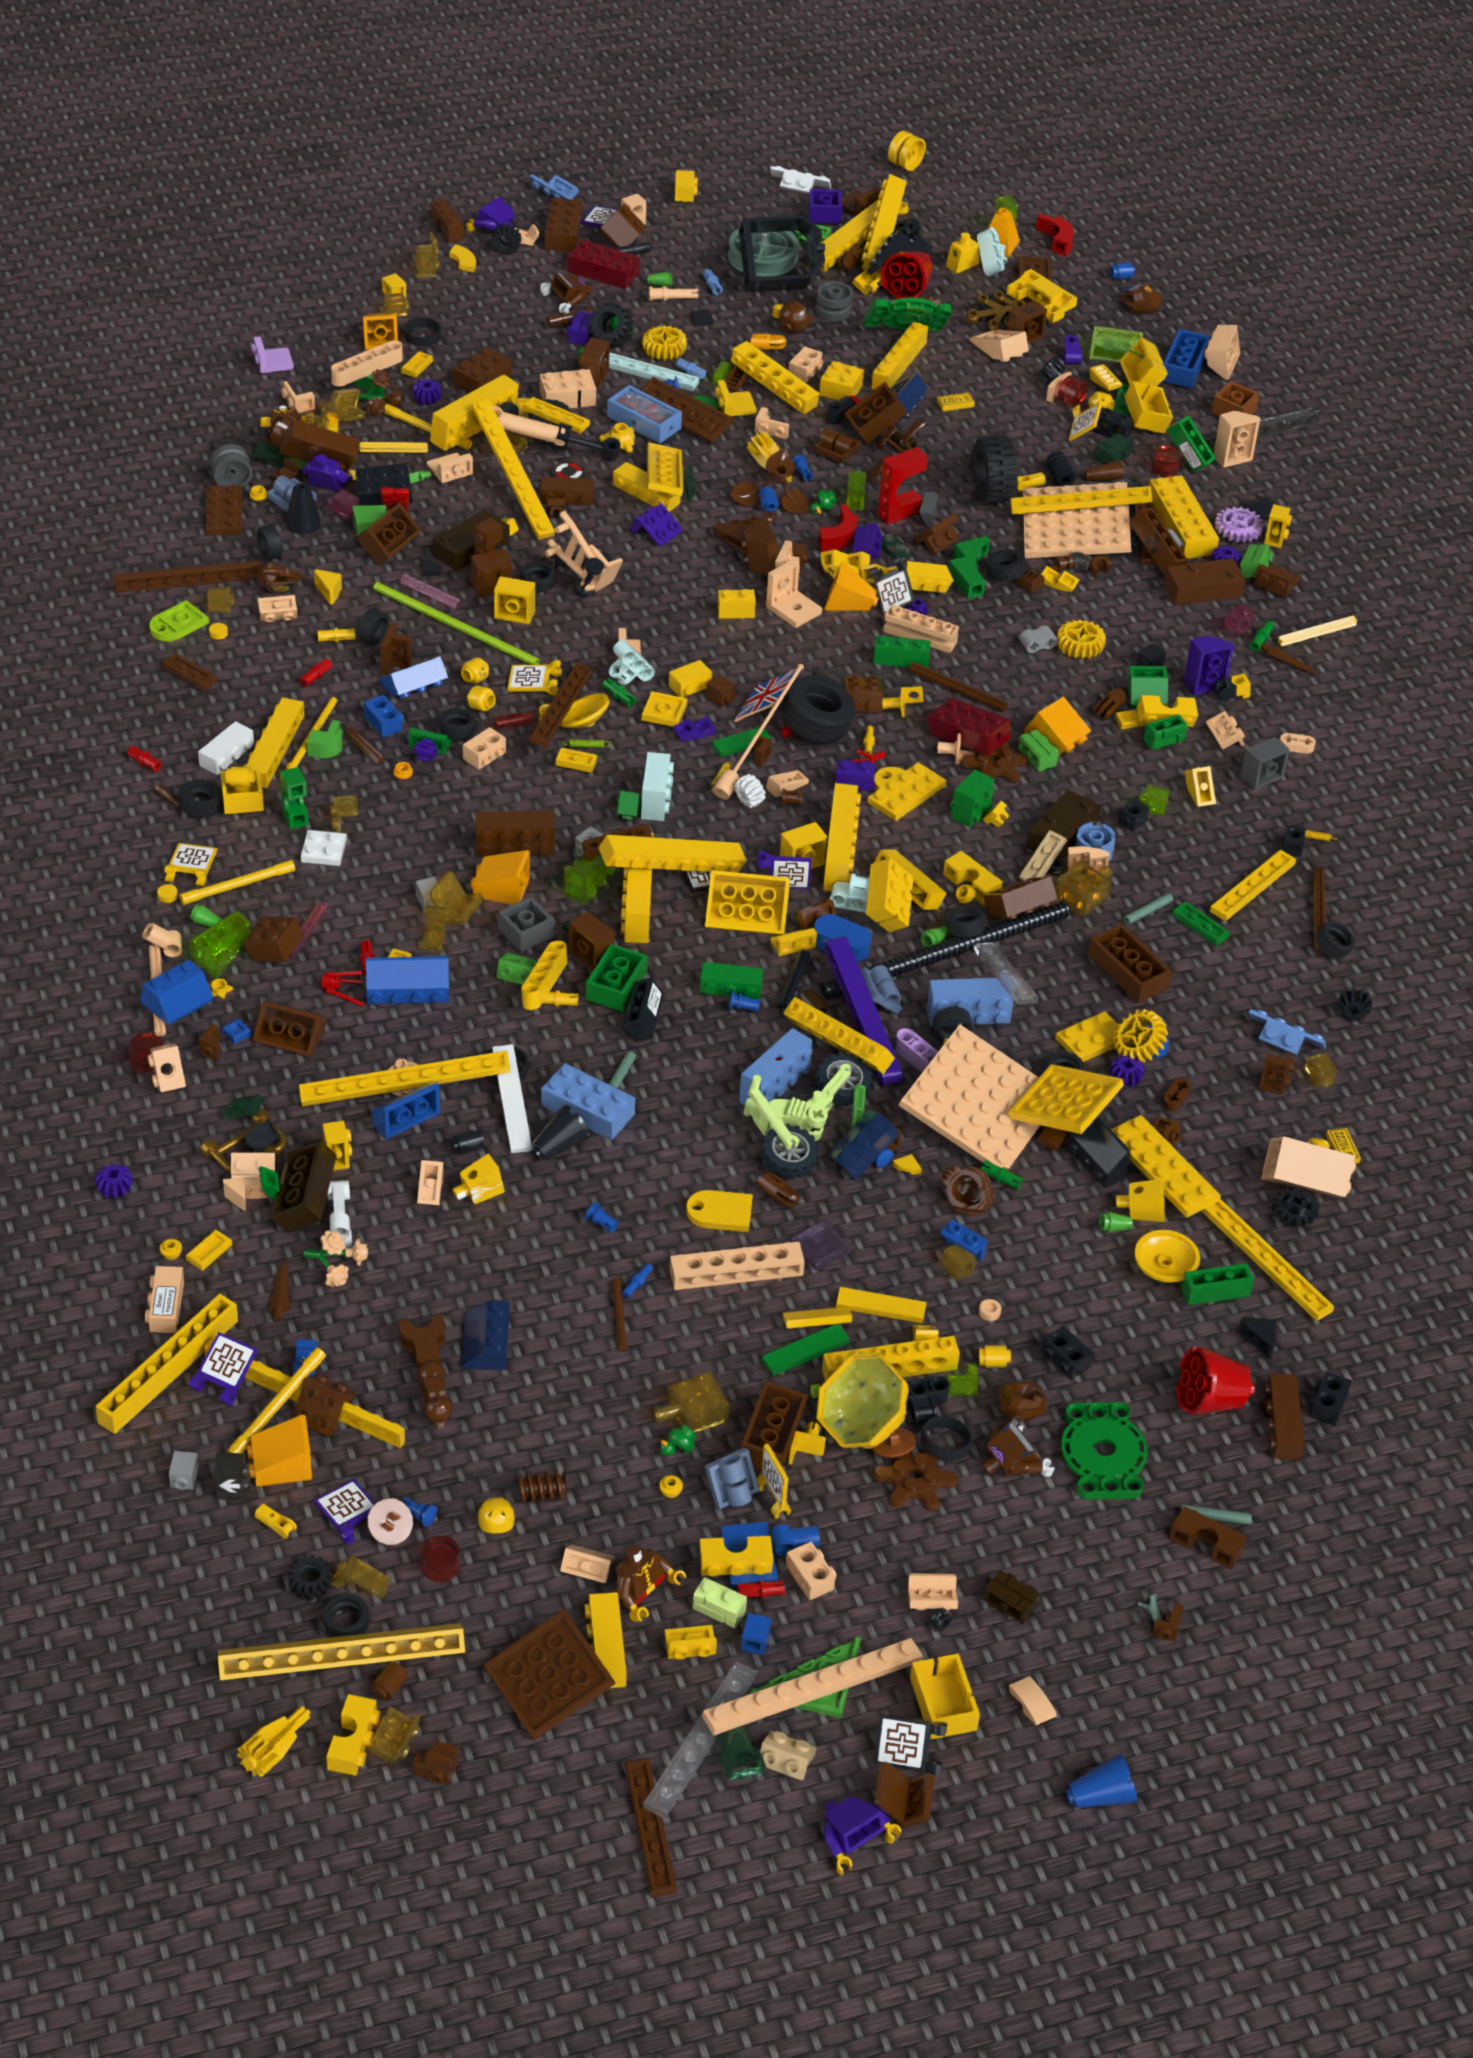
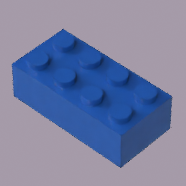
M1179 329L1163 363L1168 373L1163 381L1185 388H1193L1205 361L1204 352L1208 348L1211 336Z

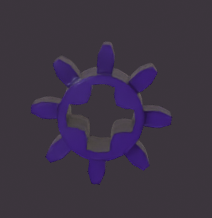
M915 598L914 603L906 606L908 610L928 615L927 603L920 598Z
M423 738V742L418 741L416 743L414 753L418 755V760L429 762V759H435L438 747L434 745L435 741Z

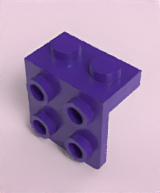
M662 503L655 508L653 506L644 512L643 516L641 514L633 520L634 524L630 527L633 533L644 528L659 547L682 532V527Z

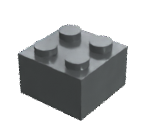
M1276 736L1246 748L1240 777L1254 790L1284 778L1290 749Z
M531 896L499 911L498 929L520 952H523L554 937V919Z

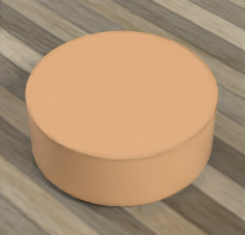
M986 1299L980 1303L979 1315L981 1318L987 1321H994L1000 1317L1001 1305L996 1300Z

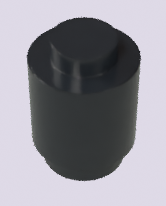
M473 1129L454 1135L453 1140H451V1146L454 1152L463 1155L480 1150V1147L484 1146V1139L480 1130L475 1131Z

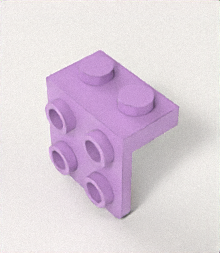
M254 337V344H251L252 353L255 356V363L258 364L261 373L287 371L294 368L288 348L265 350L261 337Z

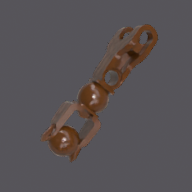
M442 1314L431 1315V1323L423 1328L413 1326L409 1318L399 1319L401 1346L406 1351L412 1352L415 1356L418 1369L417 1379L422 1386L425 1415L438 1429L444 1428L446 1421L452 1415L453 1405L450 1399L446 1397V1372L441 1365L439 1348L445 1342Z

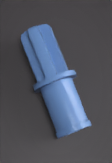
M705 269L703 276L708 287H711L715 295H719L717 290L722 293L723 288L719 284L718 277L714 275L711 269Z
M682 358L677 361L676 367L687 372V374L699 377L700 379L706 377V370L696 366L695 363H690Z

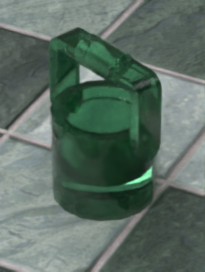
M743 1725L718 1734L716 1741L722 1753L720 1761L728 1779L742 1780L764 1773L766 1765L758 1747L754 1748L747 1729ZM754 1758L756 1759V1762L759 1766L740 1769L739 1771L734 1772L731 1769L743 1767L752 1762Z

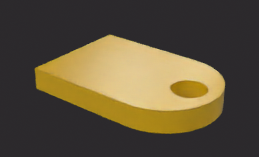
M713 1190L696 1192L688 1199L687 1217L693 1224L702 1228L749 1232L753 1194ZM700 1206L702 1209L694 1210L692 1207Z

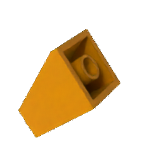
M1064 696L1039 711L1023 730L1028 734L1031 731L1038 730L1047 737L1048 742L1052 746L1057 747L1059 755L1064 752L1068 754L1075 748L1076 744L1082 745L1088 740L1087 735L1091 732L1090 728Z
M525 850L485 856L482 863L477 865L476 877H472L470 887L473 889V897L511 905L520 902L530 880V851Z
M305 1415L297 1416L251 1435V1445H247L248 1459H253V1464H249L250 1477H255L256 1487L312 1480L311 1455Z

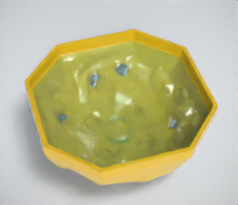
M879 1352L850 1355L819 1388L816 1419L842 1448H874L888 1438L905 1420V1415L907 1414L906 1401L909 1393L908 1384Z

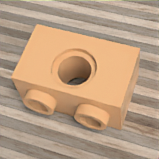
M173 1043L150 1048L151 1054L148 1055V1062L150 1067H154L155 1075H152L154 1087H158L160 1092L186 1087L178 1046ZM165 1063H170V1071L162 1073L161 1066Z

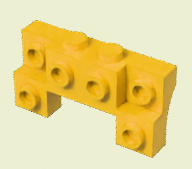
M1032 269L1025 271L1018 280L1007 286V294L1013 299L1021 300L1029 297L1047 309L1046 319L1052 323L1064 318L1065 312L1076 307L1077 297Z

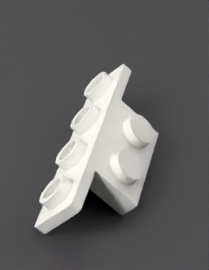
M780 166L770 167L771 176L782 178L780 189L809 195V191L813 186L826 189L831 188L830 179L825 176L818 177L811 173H801L794 169L787 170Z

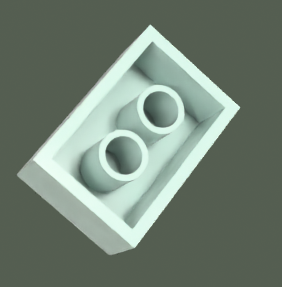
M647 753L642 788L641 819L664 821L665 813L669 814L670 802H667V800L671 801L670 788L673 786V776L670 773L673 774L674 762H670L671 754Z

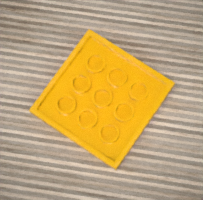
M1051 1064L1008 1112L1009 1117L1014 1120L1082 1134L1124 1086L1123 1079Z

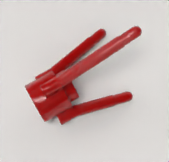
M328 971L323 974L321 985L322 989H326V994L336 995L360 1006L365 1005L357 999L335 991L340 989L341 982L362 984L364 981L361 979L341 978V976L361 975V971Z

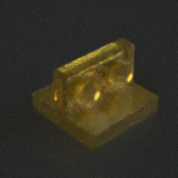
M356 388L333 391L331 400L319 401V409L341 421L365 419L366 412L357 407L360 390Z

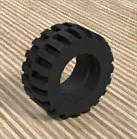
M1004 434L981 436L975 441L974 450L972 451V473L977 496L985 503L1009 501L1015 496L1018 483L1017 459L1014 445L1011 439Z

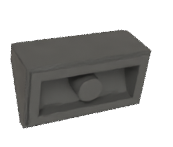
M928 491L925 492L920 514L927 528H930L937 509L939 495L938 493Z

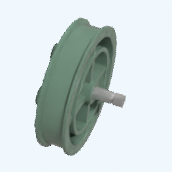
M737 229L729 238L730 249L728 251V259L734 268L743 272L739 229ZM792 232L751 233L757 277L783 275L797 265L799 241Z

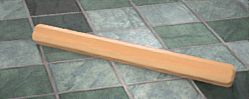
M157 945L149 947L151 980L162 974L160 947ZM153 1013L155 1035L157 1037L165 1036V1023Z

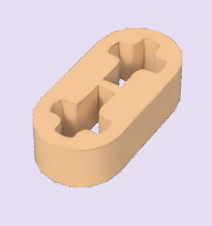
M1285 733L1280 737V741L1291 752L1312 753L1314 751L1316 741L1311 736Z

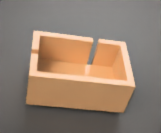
M590 369L540 374L542 400H558L559 402H564L569 408H577L578 391H580L581 407L596 406V387Z

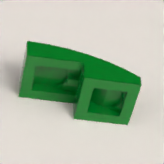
M261 1166L259 1167L261 1187L271 1199L276 1201L277 1193L280 1191L279 1185L281 1180L278 1179L277 1172Z

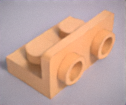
M1226 711L1206 721L1207 726L1222 750L1237 741L1241 747L1245 745L1242 740L1245 736L1241 728L1236 729L1237 723L1234 717H1229Z
M231 1152V1179L260 1178L259 1167L261 1166L275 1171V1152Z

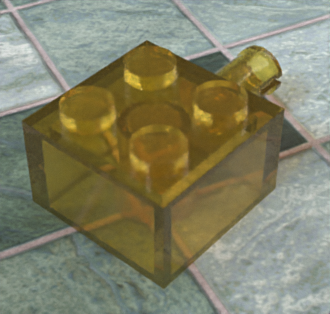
M1081 861L1057 879L1055 887L1057 898L1066 902L1068 906L1085 916L1109 898L1112 880L1109 878L1113 874L1111 868L1104 866L1101 870L1097 871Z
M711 1372L669 1385V1405L654 1409L655 1418L658 1423L677 1417L681 1425L685 1424L695 1433L728 1422L729 1403Z

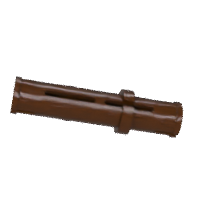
M589 308V309H584V310H579V311L586 312V314H587L588 312H589V313H592L593 310H594V308ZM578 311L561 312L559 315L548 316L546 320L549 321H546L548 327L556 325L565 326L567 323H571V318L575 317Z

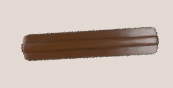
M354 727L345 730V735L376 764L384 762V755Z

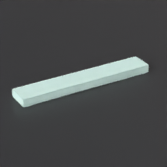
M610 353L609 368L647 379L655 377L661 381H668L670 378L675 380L674 376H676L679 388L693 391L699 384V377Z

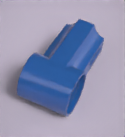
M782 1524L771 1530L775 1552L779 1556H787V1552L809 1542H812L815 1547L820 1546L819 1530L816 1526L791 1529L789 1525Z

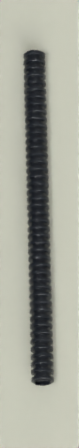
M1060 901L1054 905L1040 908L1022 916L1019 915L1017 918L987 926L982 933L976 936L954 937L948 941L937 943V945L934 944L931 947L928 946L921 950L910 952V954H905L893 960L890 959L866 968L871 970L876 966L883 965L887 967L891 977H896L908 971L919 969V967L928 966L930 963L934 964L946 958L957 956V954L966 953L968 950L972 951L984 945H989V943L998 942L1000 939L1004 940L1016 934H1021V932L1024 933L1037 927H1042V925L1053 923V921L1056 922L1063 918H1068L1070 910L1066 902ZM836 978L822 982L821 991L826 999L843 994Z

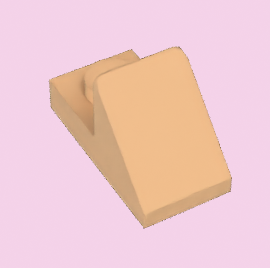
M422 1160L417 1203L440 1206L441 1186H443V1162Z
M260 1178L223 1179L224 1197L243 1211H246V1199L268 1198V1195L261 1187Z

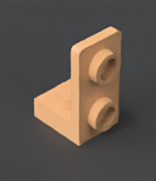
M283 382L282 396L284 399H287L290 408H296L298 413L315 410V396L313 392L295 395L288 382Z
M761 407L755 420V433L763 431L764 433L767 432L769 436L787 439L789 424L770 420L768 408Z

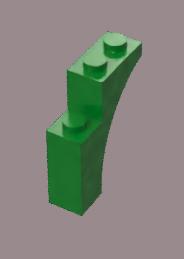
M987 536L955 544L954 559L950 560L949 572L953 581L967 599L984 595L985 580L979 573L976 565L989 552L990 539Z

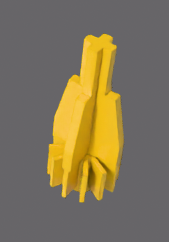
M761 431L760 435L756 433V436L751 437L752 440L748 442L749 446H747V449L759 465L766 469L767 460L779 451L780 448L767 432ZM792 475L786 477L787 482L790 483L792 481Z
M304 1706L299 1707L289 1718L282 1716L261 1727L237 1749L239 1751L237 1757L243 1759L240 1764L244 1765L246 1771H252L253 1776L258 1774L259 1777H262L284 1757L297 1738L295 1731L310 1718L309 1709H305Z

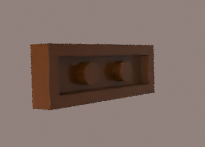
M174 653L162 662L163 668L203 691L217 682L215 675L177 653Z

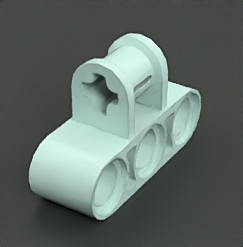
M991 227L977 234L983 270L988 277L1003 271L1004 264L1008 262L1004 251L1005 246L1000 244L997 231Z
M621 640L614 645L613 651L618 659L611 665L609 674L611 677L616 678L619 684L627 685L636 676L642 681H648L654 676L655 670L627 641Z
M852 873L850 883L836 882L830 895V899L834 902V907L866 913L869 877H859Z

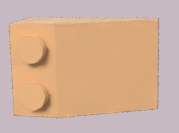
M997 329L970 337V341L991 358L999 359L1000 362L1009 361L1010 357L1023 356L1022 353L1029 351L1026 332Z

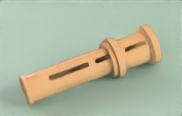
M649 286L648 298L649 301L653 299H662L663 301L668 299H698V288L668 289L666 286L662 288H652V286Z

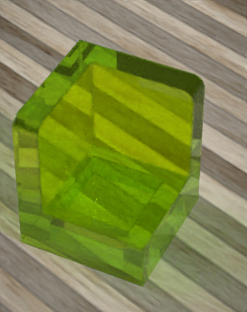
M967 1364L966 1375L948 1376L950 1396L977 1395L979 1378L976 1364Z

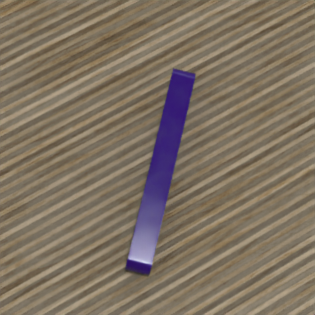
M847 937L825 940L827 957L858 1032L886 1047L895 1057L884 1075L874 1070L879 1084L884 1086L902 1082L903 1076L900 1065Z

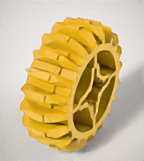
M658 325L656 328L652 327L644 333L642 345L647 356H651L653 359H663L664 361L669 359L671 361L672 358L677 359L685 353L687 341L685 334L682 333V330H678L677 327L672 328L665 325L660 327Z
M1072 619L1071 622L1066 621L1065 624H1062L1058 630L1057 645L1063 654H1068V657L1073 656L1075 659L1081 658L1082 660L1084 658L1090 659L1091 656L1096 657L1097 654H1101L1105 647L1106 637L1103 629L1099 625H1094V622L1081 621L1080 619L1075 621Z
M1145 1009L1142 1012L1136 1010L1134 1015L1129 1013L1127 1019L1122 1017L1123 1023L1117 1024L1119 1029L1114 1031L1116 1036L1113 1038L1115 1049L1119 1052L1118 1054H1123L1125 1057L1130 1054V1058L1138 1057V1060L1145 1063L1147 1058L1152 1060L1154 1054L1159 1056L1158 1050L1164 1049L1162 1044L1167 1042L1166 1036L1168 1035L1166 1024L1162 1021L1163 1019L1156 1015L1155 1012H1149ZM1145 1025H1151V1026H1153V1027H1152V1028H1148V1027H1145ZM1129 1045L1136 1046V1048H1130Z

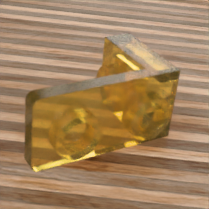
M357 796L334 797V805H330L331 817H335L332 818L333 830H337V833H341L340 816L358 815Z
M426 905V931L422 941V950L442 953L446 939V908Z
M351 1555L338 1566L331 1585L339 1589L346 1583L354 1582L382 1599L386 1594L391 1579L354 1555Z

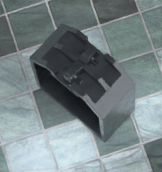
M804 215L743 218L738 232L746 293L806 289L818 276L825 262V243H820L822 230ZM798 231L807 238L810 274L756 277L751 233Z

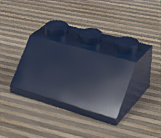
M917 373L894 384L890 388L908 412L902 419L910 415V410L918 405L917 402L925 397L924 393L928 390Z
M869 1109L826 1155L856 1181L876 1160L877 1156L892 1144L899 1134L887 1119L878 1112Z
M487 1300L465 1313L462 1369L507 1370L510 1301Z

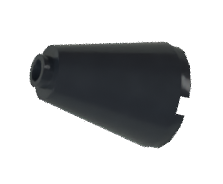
M299 483L293 487L285 520L288 530L296 534L297 531L303 532V534L313 533L319 529L321 523L311 489L304 483Z
M562 1105L532 1142L531 1152L538 1160L540 1158L542 1160L549 1159L590 1138L591 1135H587L590 1131L586 1123L578 1113L573 1115L569 1111L572 1109L570 1106Z

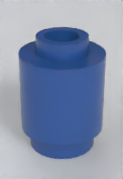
M1130 262L1117 263L1110 267V276L1115 280L1130 279L1135 274L1134 265Z
M763 487L759 491L758 497L763 510L770 512L776 510L779 506V501L775 491L771 487Z

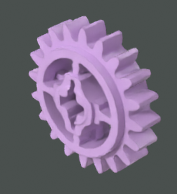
M1227 507L1226 511L1221 510L1220 513H1217L1214 525H1216L1215 530H1218V534H1223V538L1227 537L1229 541L1235 540L1236 542L1242 541L1245 543L1246 540L1251 542L1252 538L1257 539L1258 536H1261L1264 524H1262L1263 519H1260V515H1255V511L1250 512L1248 508L1243 509L1242 507H1233V509Z

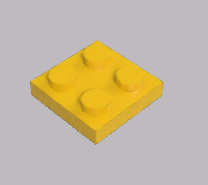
M652 691L643 710L642 720L673 727L680 723L688 699Z

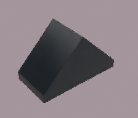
M1245 1316L1241 1318L1238 1333L1270 1360L1273 1357L1276 1345V1320Z

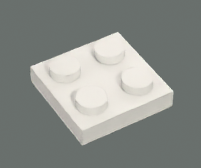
M308 830L301 854V862L340 866L347 834Z

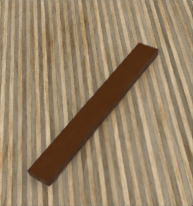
M260 561L113 574L115 593L257 579L256 574L257 569L260 568Z
M579 662L575 664L531 734L530 742L545 749L547 748L591 677L594 669Z

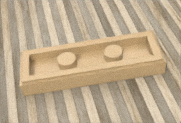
M1049 830L1020 874L1019 879L1022 881L1031 877H1044L1067 842L1066 838Z

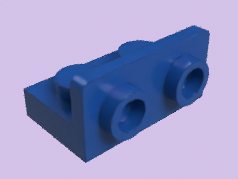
M953 1219L941 1230L940 1235L952 1247L959 1249L979 1262L985 1258L988 1240Z

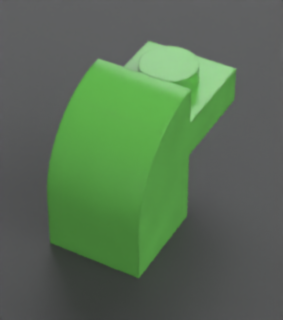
M332 720L327 732L312 730L307 740L308 756L331 758L342 751L343 730L340 729V721Z

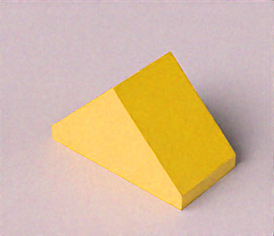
M316 569L314 570V584L330 605L334 604L342 589V576L338 573Z
M913 1325V1341L938 1338L939 1330L935 1326Z

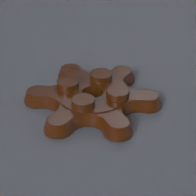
M1007 741L989 756L971 750L975 755L963 756L960 760V765L964 768H976L991 778L1002 776L1008 781L1016 783L1020 781L1021 777L1015 767L1026 766L1029 761L1025 754H1014L1009 749V742Z
M927 1451L925 1453H917L916 1455L907 1453L903 1456L893 1457L895 1460L894 1465L877 1466L872 1473L875 1481L886 1482L893 1486L894 1492L889 1496L888 1502L894 1508L903 1507L909 1499H918L922 1502L925 1509L936 1511L940 1507L939 1498L935 1494L936 1490L942 1487L954 1488L958 1484L956 1474L938 1469L936 1464L941 1459L932 1456ZM912 1472L922 1476L916 1479L911 1477L910 1474Z

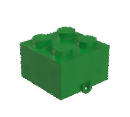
M974 770L954 789L953 801L950 803L952 808L951 818L968 827H971L975 822H979L982 815L989 812L992 808V795L995 791L993 787L994 778Z

